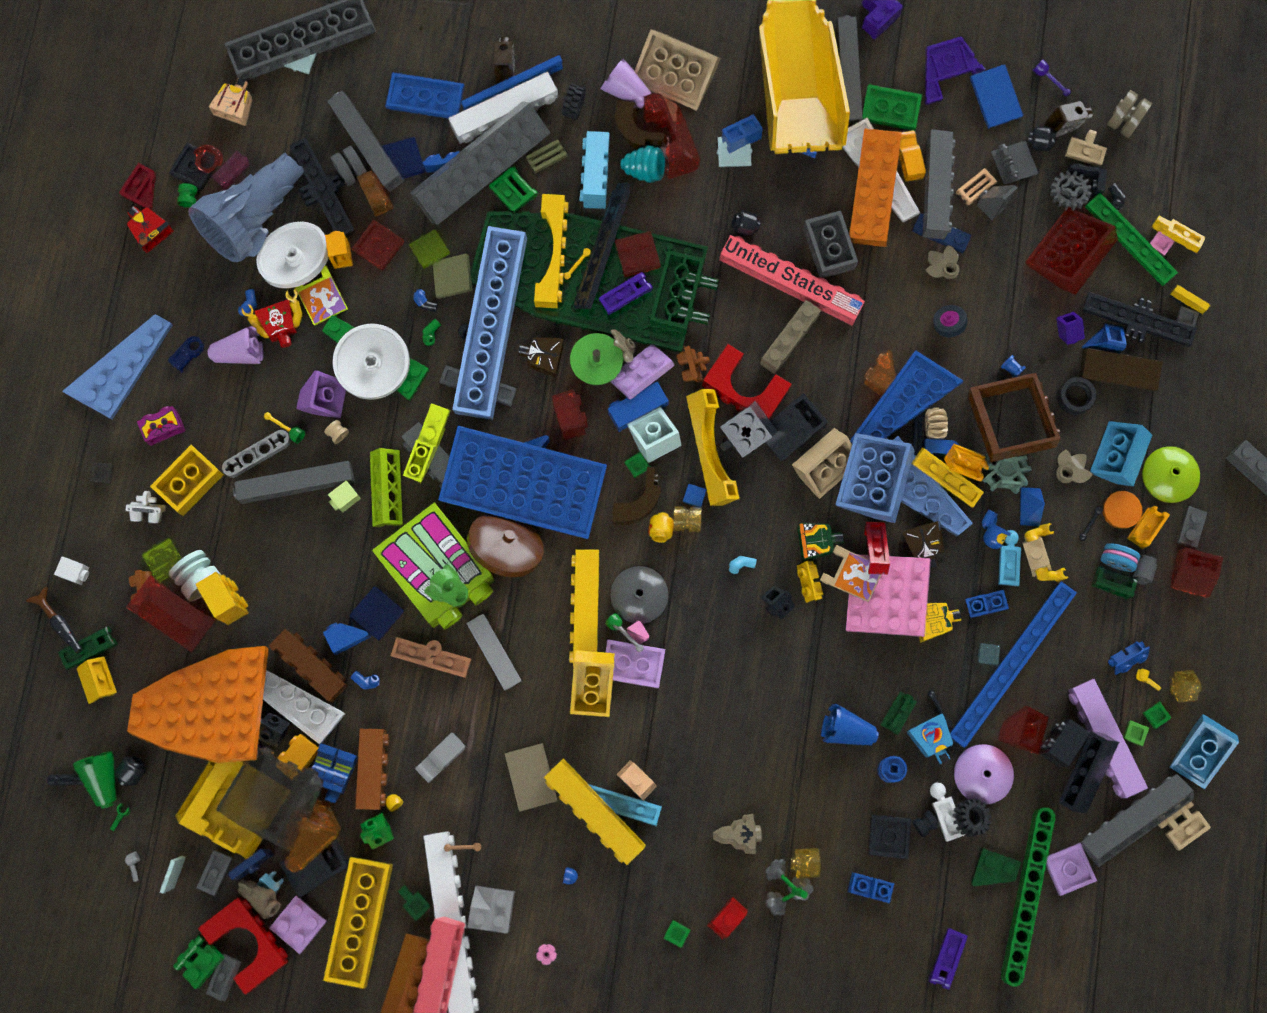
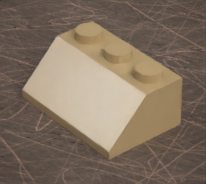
M834 428L792 464L800 479L819 499L843 479L852 444L845 434Z

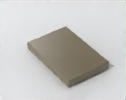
M543 743L505 753L519 812L558 801L555 789L551 790L545 783L546 779L544 777L550 769Z

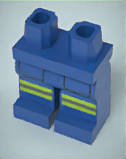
M320 743L315 763L307 782H310L308 794L319 797L321 789L324 787L329 789L325 800L336 803L340 794H344L346 790L345 788L358 761V756Z

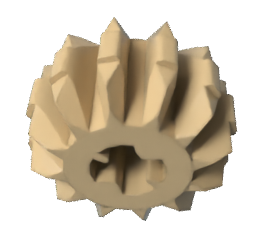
M928 409L925 413L924 425L928 439L940 440L947 436L948 418L944 409Z

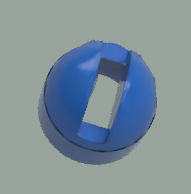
M566 867L563 883L573 884L576 882L578 874L574 869Z

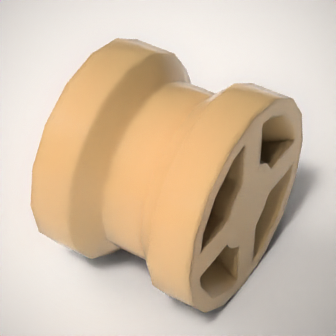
M335 420L325 429L324 433L327 436H331L332 441L337 444L347 436L349 430L345 427L343 428L339 420Z

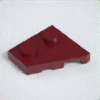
M138 163L119 191V194L144 209L149 208L152 210L156 173Z

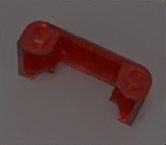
M659 93L644 96L643 116L646 123L654 122L658 128L667 126L673 141L668 144L665 150L668 160L667 168H665L667 179L669 180L697 170L700 164V157L681 108Z

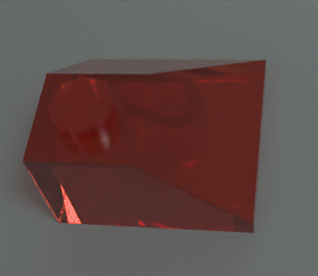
M1025 706L1003 722L998 740L1009 746L1039 755L1049 717L1029 706Z

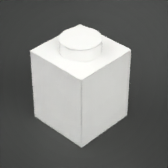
M61 557L54 575L82 585L88 578L89 567Z

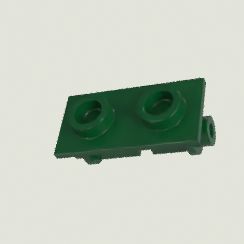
M900 691L881 725L898 735L917 701L911 695Z

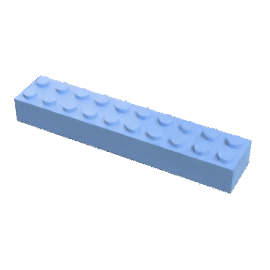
M488 226L452 409L455 414L493 420L527 243L525 232Z

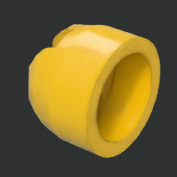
M395 794L389 795L386 798V806L390 812L395 811L403 804L402 799Z

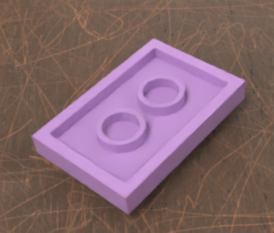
M650 345L635 356L632 362L622 366L620 373L610 382L631 400L675 365L655 345Z
M607 640L605 653H615L613 681L659 688L665 649L643 646V651L638 652L632 643Z

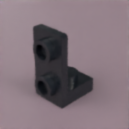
M1077 163L1071 164L1066 170L1071 175L1077 171V176L1083 174V178L1092 179L1091 189H1093L1094 197L1099 193L1103 194L1105 191L1106 169H1101L1098 166L1086 167Z

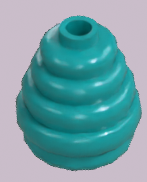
M654 146L639 148L625 155L624 159L621 160V169L627 175L638 178L640 181H646L647 183L660 181L665 173L664 152L661 148H655Z

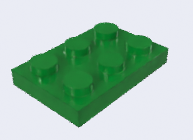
M868 84L862 120L868 118L870 123L915 131L922 94Z

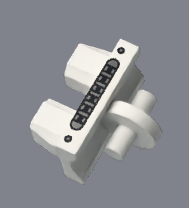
M144 491L143 496L136 497V501L142 503L131 502L130 505H126V511H130V521H142L143 512L149 513L148 522L159 523L161 522L162 513L166 511V505L150 504L157 502L156 497H151L150 491Z

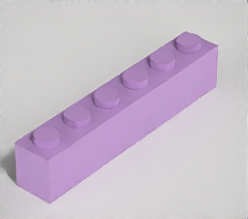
M1095 679L1069 689V699L1073 705H1076L1079 711L1077 712L1078 718L1085 724L1087 731L1104 733L1119 742L1106 771V775L1109 778L1111 777L1114 783L1113 789L1116 795L1121 798H1128L1147 789L1148 787Z

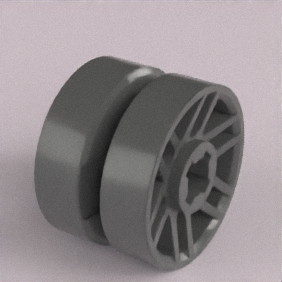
M351 145L342 150L345 158L339 152L330 157L347 187L356 183L354 174L359 180L368 176L361 160Z

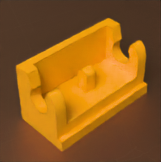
M953 444L944 457L950 471L980 482L984 478L981 473L982 468L989 469L985 455Z
M1156 506L1148 507L1127 537V539L1142 549L1151 544L1170 516L1167 512H1158V507Z

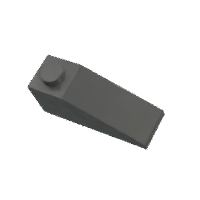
M1015 185L994 186L989 191L986 189L979 195L978 198L980 200L977 206L993 220L1007 207L1017 187Z

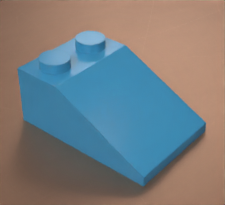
M1202 714L1182 744L1170 768L1205 789L1239 743L1238 735Z

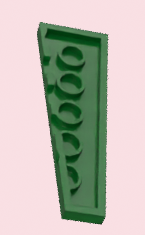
M332 315L322 331L338 344L340 339L355 327ZM410 358L407 377L396 391L411 401L428 374L429 368Z

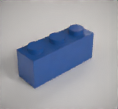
M657 381L654 384L651 383L631 400L626 397L622 401L617 400L611 403L608 408V414L618 432L628 428L627 424L659 407L662 409L667 407L669 400Z

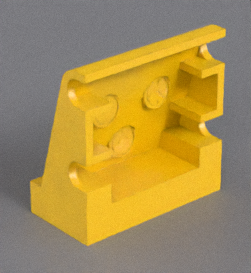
M209 761L175 816L179 824L201 836L204 835L210 838L214 843L248 859L256 851L292 790L244 761L227 763Z

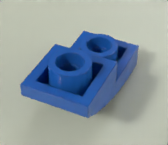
M459 151L447 154L444 159L441 158L439 153L435 156L427 157L423 162L425 171L436 172L455 157Z
M1004 590L965 599L971 618L1009 609Z
M852 872L848 892L890 903L894 883Z

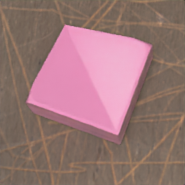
M637 621L627 628L629 635L638 644L649 640V634L641 622Z

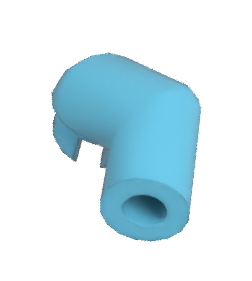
M739 556L730 562L729 571L737 574L743 566L755 569L757 559Z

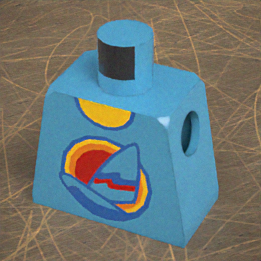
M943 713L906 731L925 757L935 754L940 764L950 760L945 748L953 745V741Z

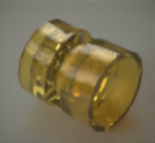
M674 506L673 531L684 532L685 529H688L689 532H700L701 507H690L687 510L683 506Z

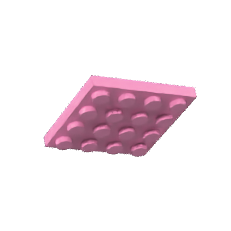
M859 555L869 560L868 555ZM889 556L890 567L888 575H884V573L881 575L869 602L849 594L846 631L925 637L931 560L930 558Z

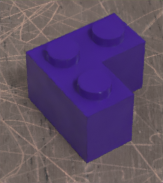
M862 0L861 5L870 12L865 17L862 29L874 40L877 39L900 17L903 5L897 0Z

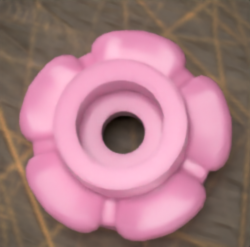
M543 944L538 948L536 955L538 961H541L542 964L548 965L556 959L555 948L552 945Z

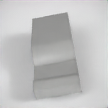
M452 732L415 769L430 783L467 747Z

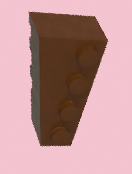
M284 629L269 647L273 651L278 652L286 663L294 667L301 677L308 680L309 684L328 702L332 703L348 687L345 683L347 679L340 672L335 674L330 669L332 665L325 658L321 661L316 656L318 652L311 645L309 647L304 645L302 642L305 639L297 632L293 634Z

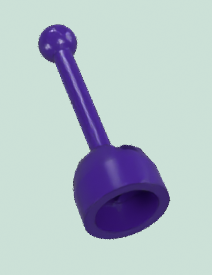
M1044 60L1033 69L1039 76L1046 75L1063 91L1064 96L1070 95V90L1065 89L1049 73V65Z

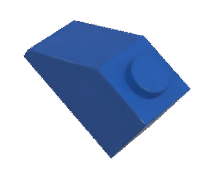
M333 623L323 632L332 652L336 655L371 637L367 631L342 623Z

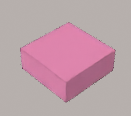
M1159 231L1150 244L1164 257L1175 241Z

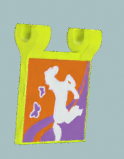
M326 265L321 270L322 278L305 286L295 287L314 326L329 319L332 315L335 316L348 310Z

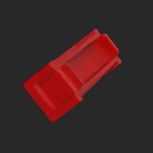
M866 522L864 536L867 538L868 574L884 573V575H888L890 559L886 525L882 522Z

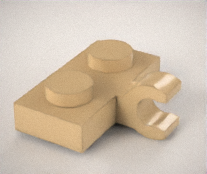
M1089 130L1085 141L1071 137L1065 156L1101 167L1107 148L1093 144L1097 132Z

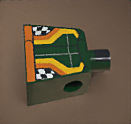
M799 523L797 526L802 562L830 555L834 551L833 545L843 544L842 532L831 533L829 524Z

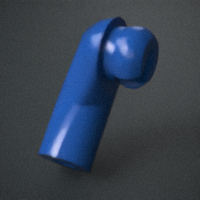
M253 289L245 291L246 301L238 308V313L241 316H245L242 313V308L245 313L251 311L248 304L252 306L253 311L257 307L255 291Z
M355 671L350 677L362 689L376 688L380 683L379 676L375 674L364 677L358 671Z

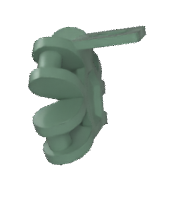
M986 452L985 460L989 466V469L986 471L992 472L982 481L988 483L991 491H994L996 488L1011 489L1013 493L1017 494L1022 486L1026 487L1028 485V480L1023 475L1032 470L1031 466H1028L1026 462L1028 460L1027 455L999 460L996 466H994ZM995 474L1001 478L998 482L992 477Z

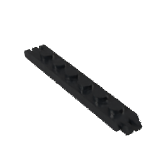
M627 182L618 183L616 189L612 191L574 303L575 309H590L592 307L612 245L615 241L616 233L630 195V185Z

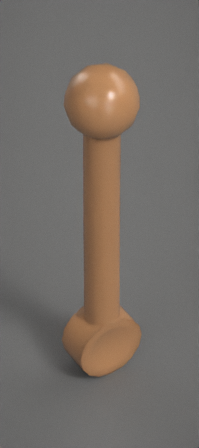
M474 843L473 845L457 846L445 844L444 850L446 852L458 849L479 851L481 844Z

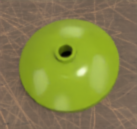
M1163 447L1147 457L1142 469V478L1146 489L1155 498L1167 503H1177L1186 500L1197 490L1200 482V470L1195 459L1185 450L1177 447ZM1173 469L1178 471V475L1173 473Z

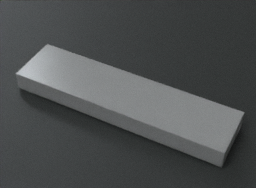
M484 614L466 623L504 691L522 682Z

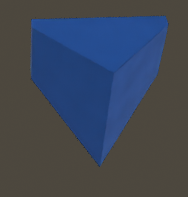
M1104 324V327L1081 348L1120 354L1127 345L1124 329L1120 326Z

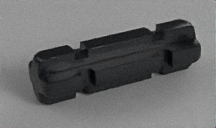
M50 774L47 778L48 785H83L77 774H59V776Z

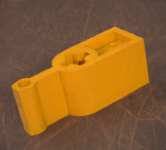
M915 131L903 132L899 157L905 182L923 179L926 170L920 147L917 144Z

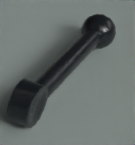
M1102 507L1095 508L1094 516L1083 534L1079 535L1081 541L1087 539V533L1098 515L1103 512Z
M930 690L928 696L932 698L940 714L943 713L948 728L951 727L952 721L947 719L935 697V692Z

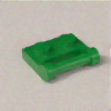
M514 166L489 185L490 190L512 213H516L530 200L538 196V192L524 181ZM513 178L527 194L523 196L509 179Z

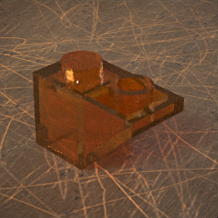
M889 349L885 354L881 353L875 361L878 364L874 369L870 367L864 375L866 377L864 384L880 396H883L896 378L892 351Z

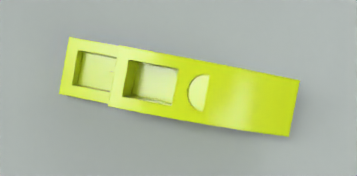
M431 403L403 476L422 482L440 444L451 410Z

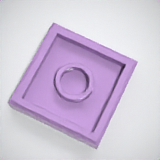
M1081 843L1048 855L1046 867L1059 896L1097 881Z

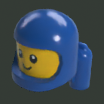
M988 509L982 520V527L987 529L983 536V541L992 549H1000L1007 535L1010 536L1012 533L997 526L998 514Z

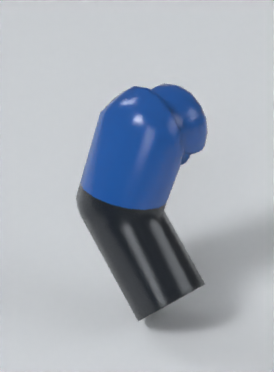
M419 289L414 293V301L420 309L432 312L437 311L438 303L428 301L423 290Z

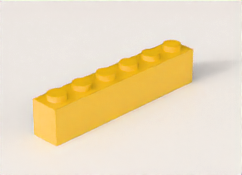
M576 550V555H572V566H575V574H571V586H575V593H571V605H574V612L570 614V624H574V632H570V643H574L573 651H570L569 663H573V667L575 650L597 652L599 550Z
M564 758L545 775L546 785L551 790L555 789L560 794V800L566 805L569 804L574 809L572 811L579 819L583 818L586 821L587 828L593 834L597 833L601 837V843L606 848L610 847L615 852L614 856L619 862H624L628 865L645 848L646 844Z

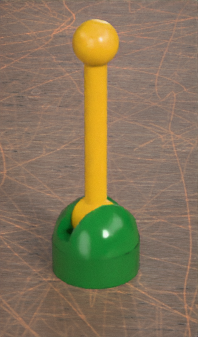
M270 413L264 414L266 420H271L288 431L289 437L293 442L298 444L303 440L305 436L303 429L299 427L290 429L273 418Z

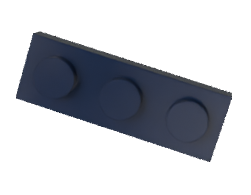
M920 213L912 232L923 236L924 215ZM952 227L951 233L947 234L945 240L928 239L946 247L950 245L955 251L963 254L972 235Z

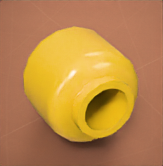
M661 512L650 518L648 534L652 537V540L662 543L672 537L674 520L668 514Z

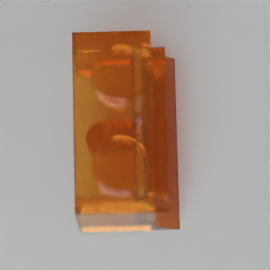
M369 171L357 177L375 217L394 209L383 184L375 173L373 174L372 171Z

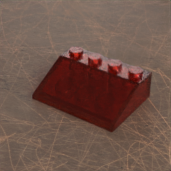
M1068 207L1025 263L1060 289L1076 295L1117 242L1116 227L1079 211H1072Z

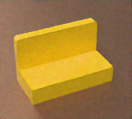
M105 657L86 660L77 667L89 704L94 703L99 698L112 696L117 693Z

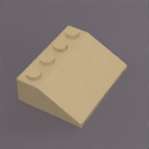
M650 30L634 72L650 91L698 110L721 58L656 30Z

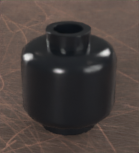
M1037 126L1033 132L1029 133L1028 143L1032 144L1033 150L1049 151L1052 147H1055L1056 132L1053 131L1052 127Z
M741 210L738 214H734L731 226L736 234L750 237L755 232H758L760 221H758L755 213Z
M136 756L125 757L115 770V775L118 778L117 781L123 786L136 785L146 772L144 761Z

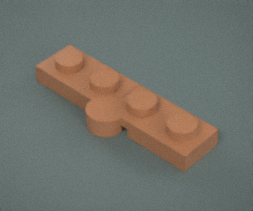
M396 637L391 652V657L466 678L471 663L470 658L442 651V645L436 640L428 642L425 646Z

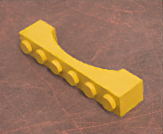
M542 194L541 215L542 219L547 220L553 234V255L544 278L540 283L535 284V307L558 308V302H562V291H559V285L563 284L564 274L560 273L561 266L565 264V255H562V249L566 248V237H563V231H567V220H564L565 213H568L569 202H565V195Z
M701 389L686 396L710 506H723L740 498L736 481H732L726 474L716 449L714 420L716 409L719 408L716 391Z

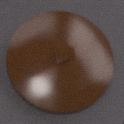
M485 514L472 523L467 535L468 549L473 558L485 569L501 576L521 577L528 575L538 567L543 557L544 548L542 540L535 529L526 523L492 514Z

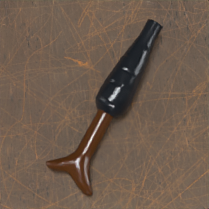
M48 587L43 588L39 595L28 598L26 602L41 606L50 618L49 624L62 640L76 654L81 653L83 649L65 618L57 615L47 603Z

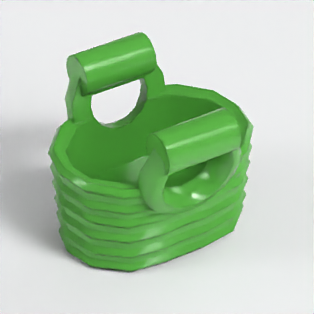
M448 564L443 567V570H438L432 576L430 585L424 590L434 601L446 602L453 607L461 606L468 598V588L461 582L458 573Z

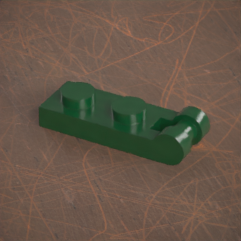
M105 627L78 641L83 649L79 654H76L70 646L59 651L58 654L65 668L70 670L86 660L117 646L116 639H113L111 636L112 631L110 627ZM103 637L105 643L100 644L98 639Z

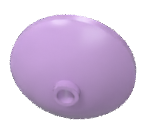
M976 745L966 749L957 759L954 768V779L957 788L968 800L979 799L981 803L992 804L1003 799L1008 794L1013 784L1014 772L1009 758L1000 749L991 745ZM985 770H988L990 772V776L988 778L984 776Z

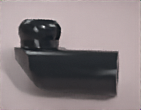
M1115 183L1108 188L1113 195L1111 204L1116 210H1121L1124 206L1125 195Z

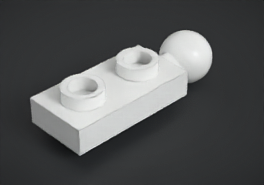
M932 784L930 793L934 798H937V802L932 803L945 840L950 841L964 836L960 834L961 830L957 831L956 827H958V824L954 825L953 823L956 818H953V814L956 813L953 810L956 807L952 797H944L946 788L943 784Z

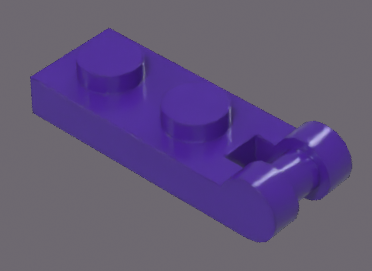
M641 272L599 297V301L608 315L643 294L649 293L653 286L646 281L645 274ZM639 283L641 287L637 289L635 284Z
M947 928L934 968L929 977L930 983H938L942 985V988L949 990L968 937L967 935ZM941 969L947 971L945 977L939 975Z

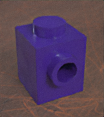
M1074 311L1057 317L1059 337L1067 345L1085 339L1083 319Z

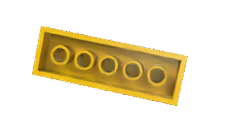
M350 857L323 981L363 989L367 987L392 872V864Z

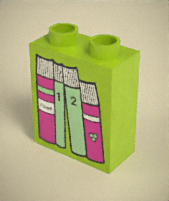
M435 502L372 550L433 628L438 624L444 630L451 627L463 616L458 610L469 600L474 605H478L494 592L489 586L495 581L492 574L473 558L465 540ZM446 564L450 565L458 573L461 582L468 588V598L461 606L453 607L446 602L434 601L424 592L425 588L430 585L432 576L438 570H443Z

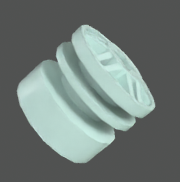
M202 550L188 554L169 571V576L175 580V584L178 586L183 585L181 592L188 601H195L202 597L195 585L196 583L214 572L220 574L215 566H209L211 561Z

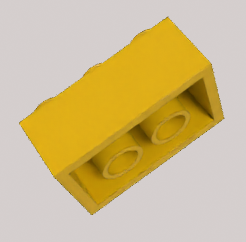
M190 445L150 487L179 514L184 516L224 474L196 448Z
M214 572L195 584L214 618L225 624L230 625L249 613L246 609L248 607L247 602L236 592L239 590L237 585L229 577L226 578L224 574L221 575L218 572Z
M575 650L570 714L610 716L615 653Z

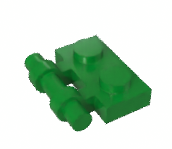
M201 934L196 939L191 940L187 950L177 957V962L173 965L178 971L183 966L187 968L182 976L194 989H199L225 958L213 944H207L204 948L202 943L205 941V937ZM196 952L198 956L192 961L190 957Z

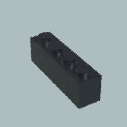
M1090 732L1059 800L1060 804L1073 812L1087 814L1119 745L1117 740L1104 733Z

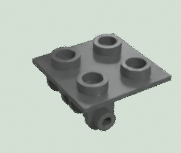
M1026 141L1010 146L1002 144L998 146L997 150L991 151L1004 185L1039 174Z

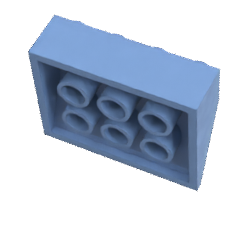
M855 433L836 506L874 519L895 523L915 452L912 444Z

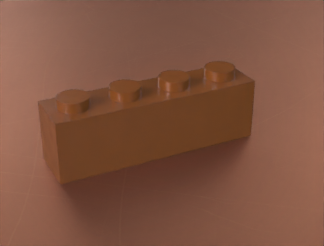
M360 729L356 809L382 810L383 806L386 805V794H383V788L387 785V774H384V767L388 765V754H385V747L389 745V734H386L384 729Z
M406 933L381 1013H414V1006L419 995L418 987L423 976L422 967L427 957L426 948L430 940Z

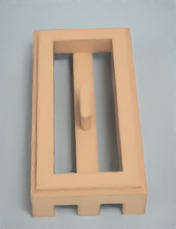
M984 168L958 189L956 193L961 195L963 201L965 200L969 206L978 199L984 190H989L997 181ZM983 175L986 176L982 181H980L967 193L964 192L969 186H971ZM988 180L991 181V182H990L989 184H987L984 188H982L979 192H977L974 196H972L971 198L969 197L972 193H974L978 188H980V187H981L983 184H985Z

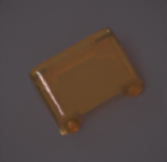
M291 792L273 837L277 841V845L288 848V846L292 848L289 857L285 858L284 863L287 869L298 872V870L304 869L339 836L341 827L326 802Z

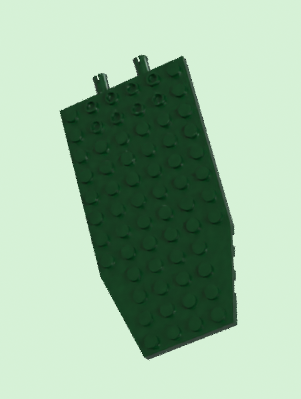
M487 213L471 269L472 285H477L488 226L525 232L527 243L515 301V307L536 318L613 336L611 330L615 329L625 338H630L634 342L655 345L658 348L679 353L682 352L688 325L691 321L708 325L710 314L695 311L693 308L698 288L704 287L716 291L719 279L703 276L702 274L708 251L707 246L619 225L598 292L590 309L574 308L590 256L583 259L573 271L569 280L563 277V284L559 285V291H562V302H558V308L535 307V284L540 283L544 278L553 255V234L547 220L542 219L541 213ZM565 213L564 220H567V231H563V237H566V248L562 249V255H565V264L561 266L560 273L569 272L583 255L584 249L588 248L592 253L602 221ZM643 272L646 276V281L651 283L653 289L608 315L600 303L599 297ZM639 283L635 284L637 289L641 287Z

